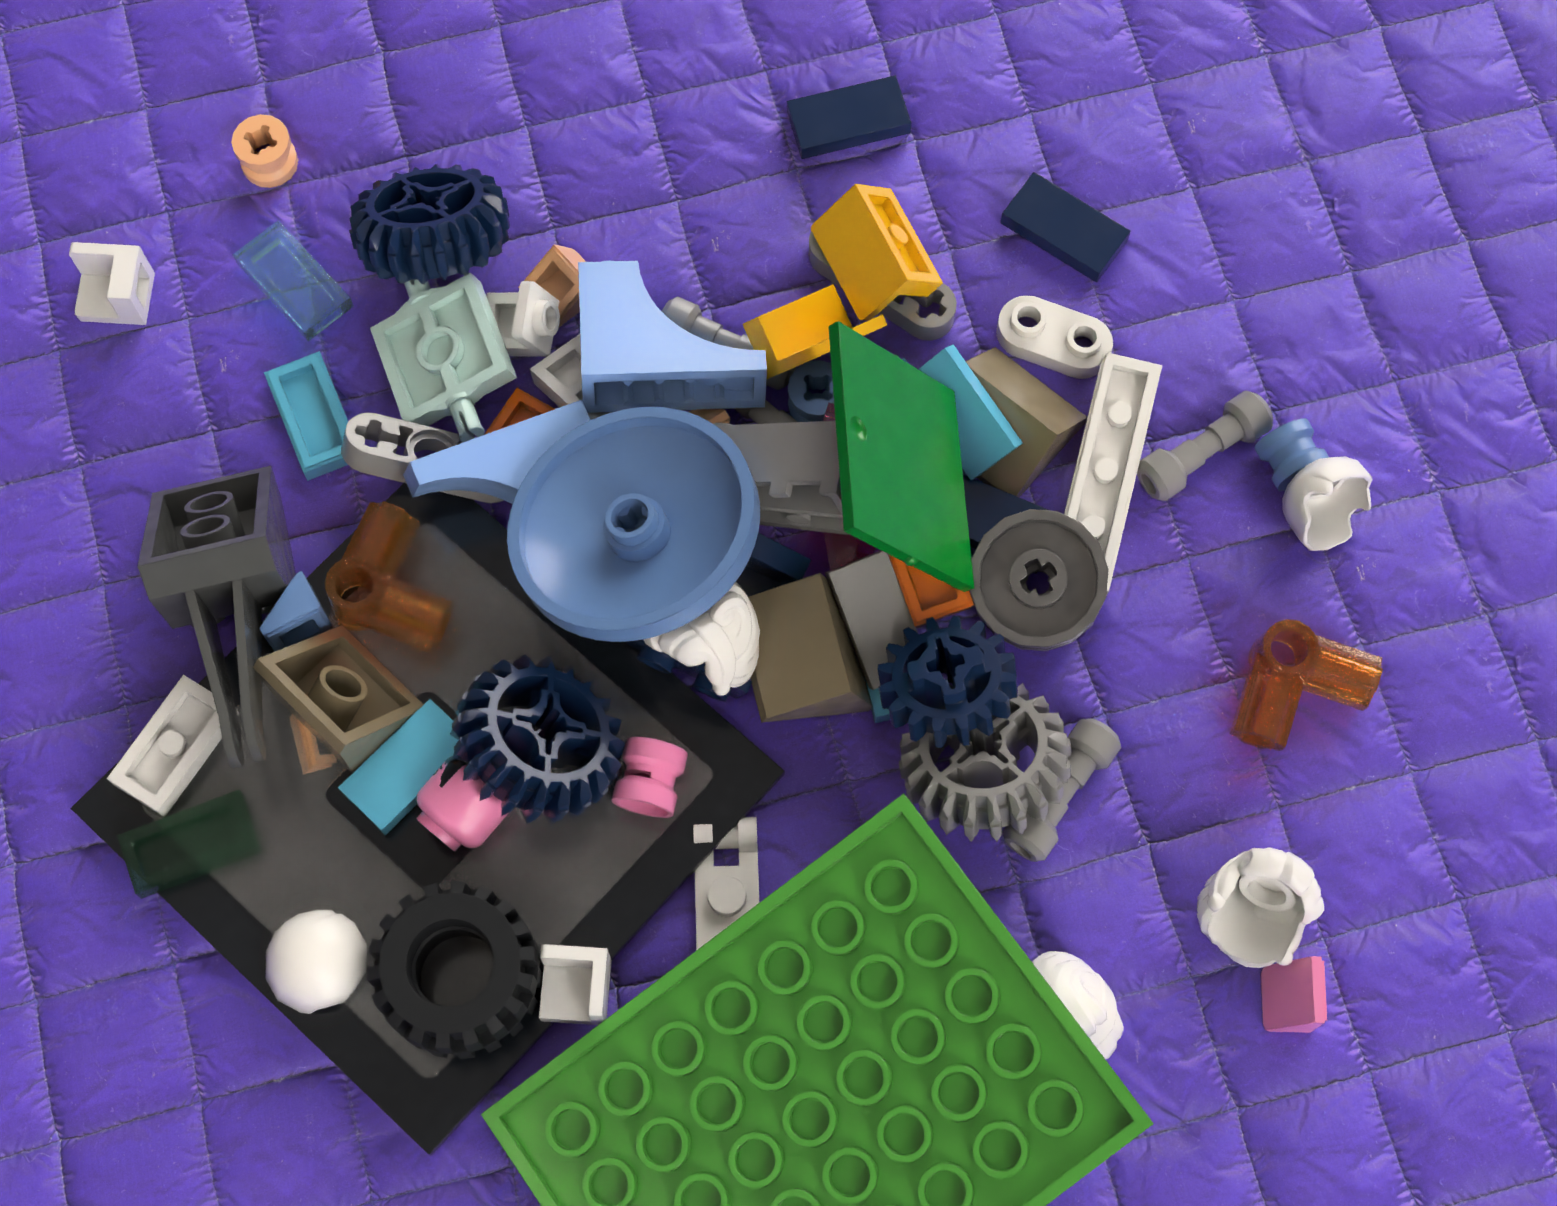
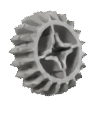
M1023 683L1018 686L1017 698L1009 699L1011 713L1009 718L1003 719L992 715L994 733L987 736L975 728L969 731L970 745L963 746L958 740L957 735H948L944 746L937 748L932 733L926 732L917 742L910 739L909 732L902 734L900 741L902 756L899 761L900 775L905 780L907 797L911 800L912 804L919 803L920 814L925 818L926 822L939 818L940 828L944 830L946 835L959 825L964 826V834L970 842L976 837L979 829H989L990 835L998 842L1002 835V827L1009 825L1023 836L1027 828L1026 814L1042 822L1045 821V817L1048 814V803L1060 804V799L1063 796V784L1068 783V779L1071 776V762L1068 760V757L1071 756L1070 739L1067 738V733H1064V723L1059 713H1049V704L1046 702L1044 695L1029 700V691L1026 690ZM949 745L954 750V754L949 758L950 765L940 772L935 764L941 752ZM1028 745L1035 753V757L1030 766L1022 772L1017 767L1016 761L1020 759L1019 751Z

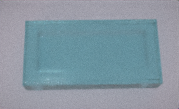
M279 220L232 254L238 266L307 341H310L354 307L350 296Z

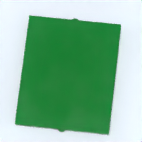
M835 322L828 326L844 532L905 562L906 565L913 566L963 592L974 589L955 392L841 322Z

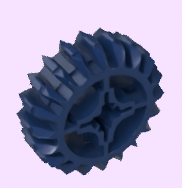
M435 164L431 169L419 170L415 167L409 173L400 174L395 172L392 174V179L388 181L378 180L373 183L372 190H364L358 194L359 201L350 206L351 217L349 219L352 228L349 230L353 249H357L358 258L363 261L365 270L376 272L380 279L395 277L397 282L402 284L411 279L419 280L421 284H425L429 279L436 278L446 281L448 276L457 273L466 276L469 274V268L488 265V258L502 253V245L509 240V210L507 200L503 198L501 187L496 185L494 177L482 175L479 169L474 168L463 171L461 165L455 164L450 168H440L439 165Z
M526 653L520 658L515 659L513 664L502 659L499 663L494 664L489 672L484 671L475 677L468 688L469 692L466 691L457 703V710L455 712L457 717L452 723L450 735L458 740L454 746L452 758L468 762V765L463 770V781L481 778L485 783L480 790V801L491 798L494 795L502 801L501 816L511 813L516 807L521 809L526 824L537 820L542 813L549 824L552 825L557 821H561L566 814L574 819L576 816L583 814L593 803H598L608 792V785L619 774L621 764L618 759L623 754V748L626 743L616 737L620 731L622 720L606 715L610 709L612 698H596L592 693L595 679L583 683L575 679L574 664L564 668L562 672L556 670L550 655L540 660L535 666ZM509 706H526V709L513 708L511 713L499 710ZM565 764L578 767L577 770L568 773H551V768L562 769Z

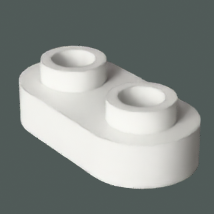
M1035 296L1016 297L1007 302L999 314L996 331L997 339L1007 353L1073 378L1085 379L1096 376L1103 353H1111L1113 348L1112 334L1102 321ZM1031 317L1038 324L1034 327H1025L1019 323L1018 319ZM1084 336L1089 338L1093 345L1081 347L1075 343L1074 339Z

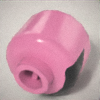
M451 756L419 790L416 801L422 812L416 819L455 852L461 844L472 849L480 847L509 813L501 816L502 801L494 795L491 798L480 801V790L485 783L481 778L463 781V770L468 765V762L454 759Z

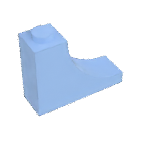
M638 261L578 262L583 403L588 413L615 412L635 407L652 406L678 410L765 407L767 379L765 350H747L719 345L693 335L675 324L656 306L649 296L640 275Z
M579 400L409 462L403 476L412 498L432 492L462 490L491 495L513 504L521 483L536 461L561 437L576 427L590 421V417L583 400Z

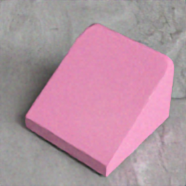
M1311 956L1292 960V963L1287 966L1276 963L1262 969V1018L1265 1030L1269 1032L1311 1033L1327 1021L1325 967L1321 957Z

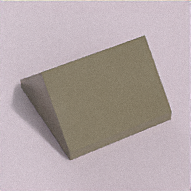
M994 347L966 360V363L1023 444L976 478L985 484L1020 497L1086 423L1087 416Z
M818 573L748 597L754 607L760 628L759 658L750 679L761 723L868 712L871 710L872 704L863 671L826 577Z
M343 625L260 657L253 666V669L272 694L351 773L360 767L424 705Z

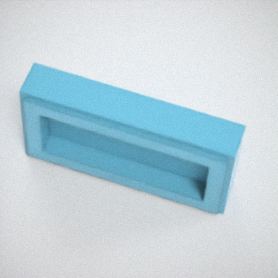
M954 344L944 348L918 369L955 392L962 468L970 480L980 476L1023 444Z
M320 351L264 372L307 481L347 466L348 464L344 461L341 454V446L348 419Z
M429 699L358 767L338 789L386 835L417 805L416 799L419 790L449 757L453 756L454 746L458 742L456 738L450 735L453 720Z

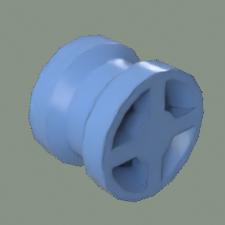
M819 360L806 362L796 368L791 375L788 385L789 415L796 421H835L831 363ZM809 389H812V390H816V389H819V390L826 389L822 394H821V393H814V394H813V393H811V392L809 391Z
M1306 418L1293 420L1274 429L1257 442L1254 447L1261 461L1269 462L1274 472L1271 479L1278 491H1285L1294 476L1306 465L1318 459L1329 457L1325 449L1315 446L1312 440L1314 430Z

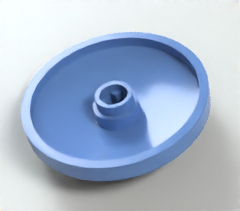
M635 407L611 412L592 419L561 437L548 448L527 473L514 498L507 527L508 554L512 569L518 582L540 612L554 624L581 637L610 642L635 641L659 636L678 629L705 613L731 589L740 577L751 557L759 532L760 500L758 489L740 449L725 432L710 421L698 415L668 407Z

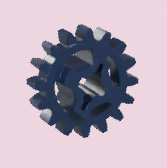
M953 615L948 627L939 628L938 623L931 617L926 619V632L918 634L909 627L903 630L904 647L891 643L887 645L888 663L878 664L877 669L880 681L878 688L883 709H889L891 724L894 728L908 723L911 740L917 742L926 732L932 733L935 746L942 748L948 735H957L960 743L966 746L970 745L969 731L975 728L987 736L994 733L992 715L1003 719H1008L1011 715L1009 699L1017 698L1018 696L1014 653H1005L1004 637L1001 634L986 639L985 624L978 621L969 630L961 627L960 616ZM942 673L946 674L947 679L943 678ZM948 683H952L954 689H951Z

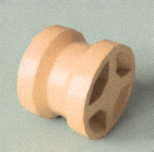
M259 114L248 117L239 123L233 132L231 143L246 178L251 183L265 188L277 187L290 180L297 171L299 160L295 147L291 143L289 132L281 120L271 115ZM270 144L265 149H261L260 152L255 151L262 145Z

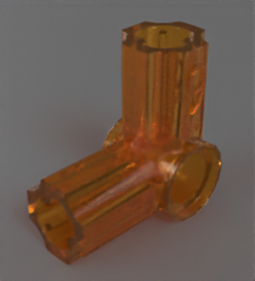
M370 502L342 559L336 562L327 572L325 587L332 615L338 624L343 625L346 629L354 631L371 630L433 654L435 649L440 646L448 629L454 609L453 601L396 579L420 529L419 520L410 516L403 508L388 502ZM362 586L371 590L369 596L359 602H348L341 598L344 592L351 587Z
M1290 619L1279 621L1253 643L1249 651L1248 663L1250 667L1229 734L1236 736L1243 743L1261 749L1283 750L1287 744L1302 690L1364 711L1369 707L1371 699L1378 688L1383 671V658L1315 635L1309 626L1300 621ZM1273 641L1283 642L1292 649L1295 656L1294 666H1284L1273 657L1271 651V643Z

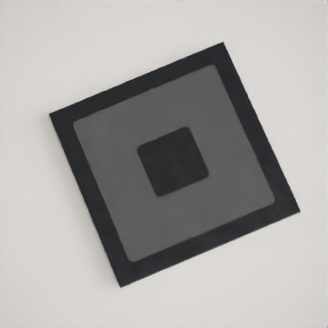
M403 483L307 577L332 624L330 630L343 625L423 704L431 699L453 721L457 717L455 713L457 703L466 691L469 692L468 688L475 677L484 671L489 672L492 666L499 663L502 659L513 664L515 659L520 658L526 653L536 666L540 660L550 655L555 669L561 672L564 668L574 664L575 679L581 683L595 679L592 693L596 698H612L610 709L606 715L622 720L620 731L616 737L625 743L630 737L662 740L683 748L688 752L684 774L677 777L674 784V791L678 799L673 817L658 818L622 809L612 803L611 799L616 781L624 777L626 770L622 754L618 759L621 764L619 774L608 785V792L598 803H593L583 814L576 816L574 819L566 814L561 821L550 825L541 813L537 820L526 824L521 809L515 807L480 847L472 849L461 844L454 852L416 819L422 812L417 804L391 831L384 835L338 789L352 773L311 732L316 764L312 765L307 745L311 767L309 769L297 718L272 694L263 681V730L267 758L265 761L256 763L253 761L248 748L241 713L237 646L225 657V663L235 707L240 713L238 720L244 754L243 766L236 768L230 766L223 740L221 739L164 818L107 780V777L118 764L117 762L70 809L426 1153L432 1156L555 1022L540 1021L539 1011L542 988H536L534 997L538 1003L533 1014L531 1015L526 1012L520 1021L524 1028L515 1037L509 1033L499 1040L502 1047L490 1053L485 1048L475 1051V1058L460 1059L456 1054H448L446 1059L433 1056L428 1050L423 1048L418 1049L385 1021V1016L376 1008L371 995L375 994V990L367 981V967L374 966V958L368 951L372 938L381 940L385 932L379 926L384 916L388 913L395 918L403 910L398 901L409 893L415 901L426 896L423 889L424 886L437 883L442 890L451 889V881H465L470 889L477 890L479 885L493 890L500 900L505 898L511 903L522 920L524 919L538 946L539 952H541L542 944L608 948L611 960H613L695 872L711 852L717 848L722 839L738 824V821L746 817L784 776L785 771L672 672L670 674L662 673L640 662L636 658L640 650L628 645V641L610 642L581 637L561 628L544 616L528 597L512 569L508 554L507 529L473 499L443 492H432L412 498L407 484ZM262 634L263 657L273 653L274 650ZM206 675L198 684L212 692ZM509 706L499 710L511 713L513 708L526 709V706ZM565 764L562 769L551 768V773H568L577 770L578 767ZM712 824L713 842L694 843L693 825ZM313 910H333L336 914H343L353 921L367 944L366 973L355 991L350 994L345 1002L316 1010L311 1014L300 1013L279 1002L267 983L266 950L274 932L290 918ZM469 936L450 938L437 945L429 953L421 969L420 986L424 996L430 1002L439 1006L461 1005L476 997L485 988L492 974L494 960L489 946L484 941ZM540 960V961H539V968H540L541 972L543 973L544 965H543L542 961Z

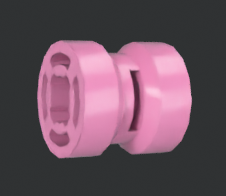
M646 737L628 738L622 756L626 764L624 777L616 781L611 799L612 803L627 811L658 818L673 817L678 799L674 791V784L676 778L684 774L688 752L683 748L662 740Z

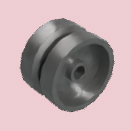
M1029 509L1003 518L983 535L972 557L974 589L970 591L980 619L994 635L1001 634L1005 642L1022 650L1049 651L1073 643L1093 625L1107 597L1109 569L1100 543L1081 522L1058 511ZM1038 571L1047 574L1050 578L1049 590L1038 595L1036 588L1030 592L1026 585L1029 575Z

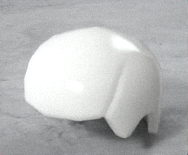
M1349 457L1318 459L1306 465L1294 476L1287 485L1283 495L1282 510L1291 529L1309 551L1329 550L1346 542L1352 536L1351 515L1359 508L1366 511L1371 509L1369 487L1373 480L1372 476L1358 460Z
M313 910L297 914L285 921L274 932L266 950V981L279 1002L300 1013L311 1014L316 1010L341 1004L355 991L366 973L367 944L356 924L343 914H336L333 910Z

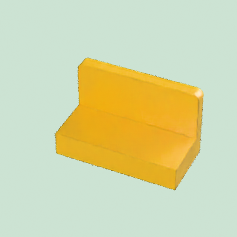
M854 184L811 226V231L859 320L868 321L873 319L898 295L928 297L943 284L890 188Z
M834 284L760 315L742 325L753 349L766 351L767 379L829 353L828 326L837 321L862 336L887 326V322L882 314L852 327Z

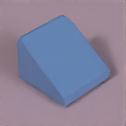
M300 571L290 581L259 629L275 652L330 630L332 624L304 573Z

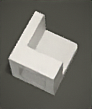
M72 242L69 256L81 273L75 306L77 318L82 322L146 325L155 272L140 246Z
M542 944L540 959L544 968L539 1011L540 1021L599 1025L606 1020L612 961L608 948Z

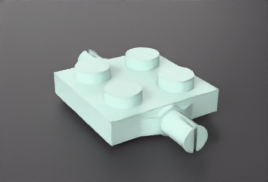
M469 273L446 286L431 288L428 281L425 284H421L419 280L411 279L404 283L409 300L394 315L370 327L402 420L429 426L446 416L452 415L459 433V439L462 442L474 439V435L480 437L484 435L485 431L474 407L475 403L483 396L517 378L481 281L472 273Z

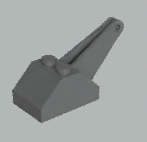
M271 465L152 493L137 565L149 601L171 628L191 625L195 629L219 717L225 753L232 768L244 765V754L240 724L217 624L223 621L226 616L234 614L241 713L246 740L253 761L255 763L265 761L267 755L263 730L262 679L253 669L256 660L262 657V633L259 627L262 624V614L269 613L290 581L296 575L282 500Z

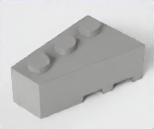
M836 421L741 425L713 423L733 440L749 466L760 500L759 525L850 535L844 532Z

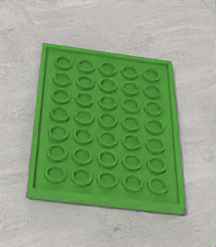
M904 793L481 1114L541 1206H1046L1154 1124Z

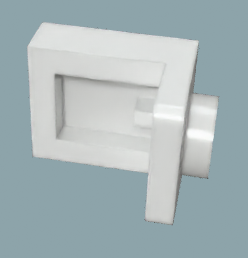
M521 281L519 292L486 294L509 356L547 357L550 355L553 336L557 333L560 324L558 299L534 281Z

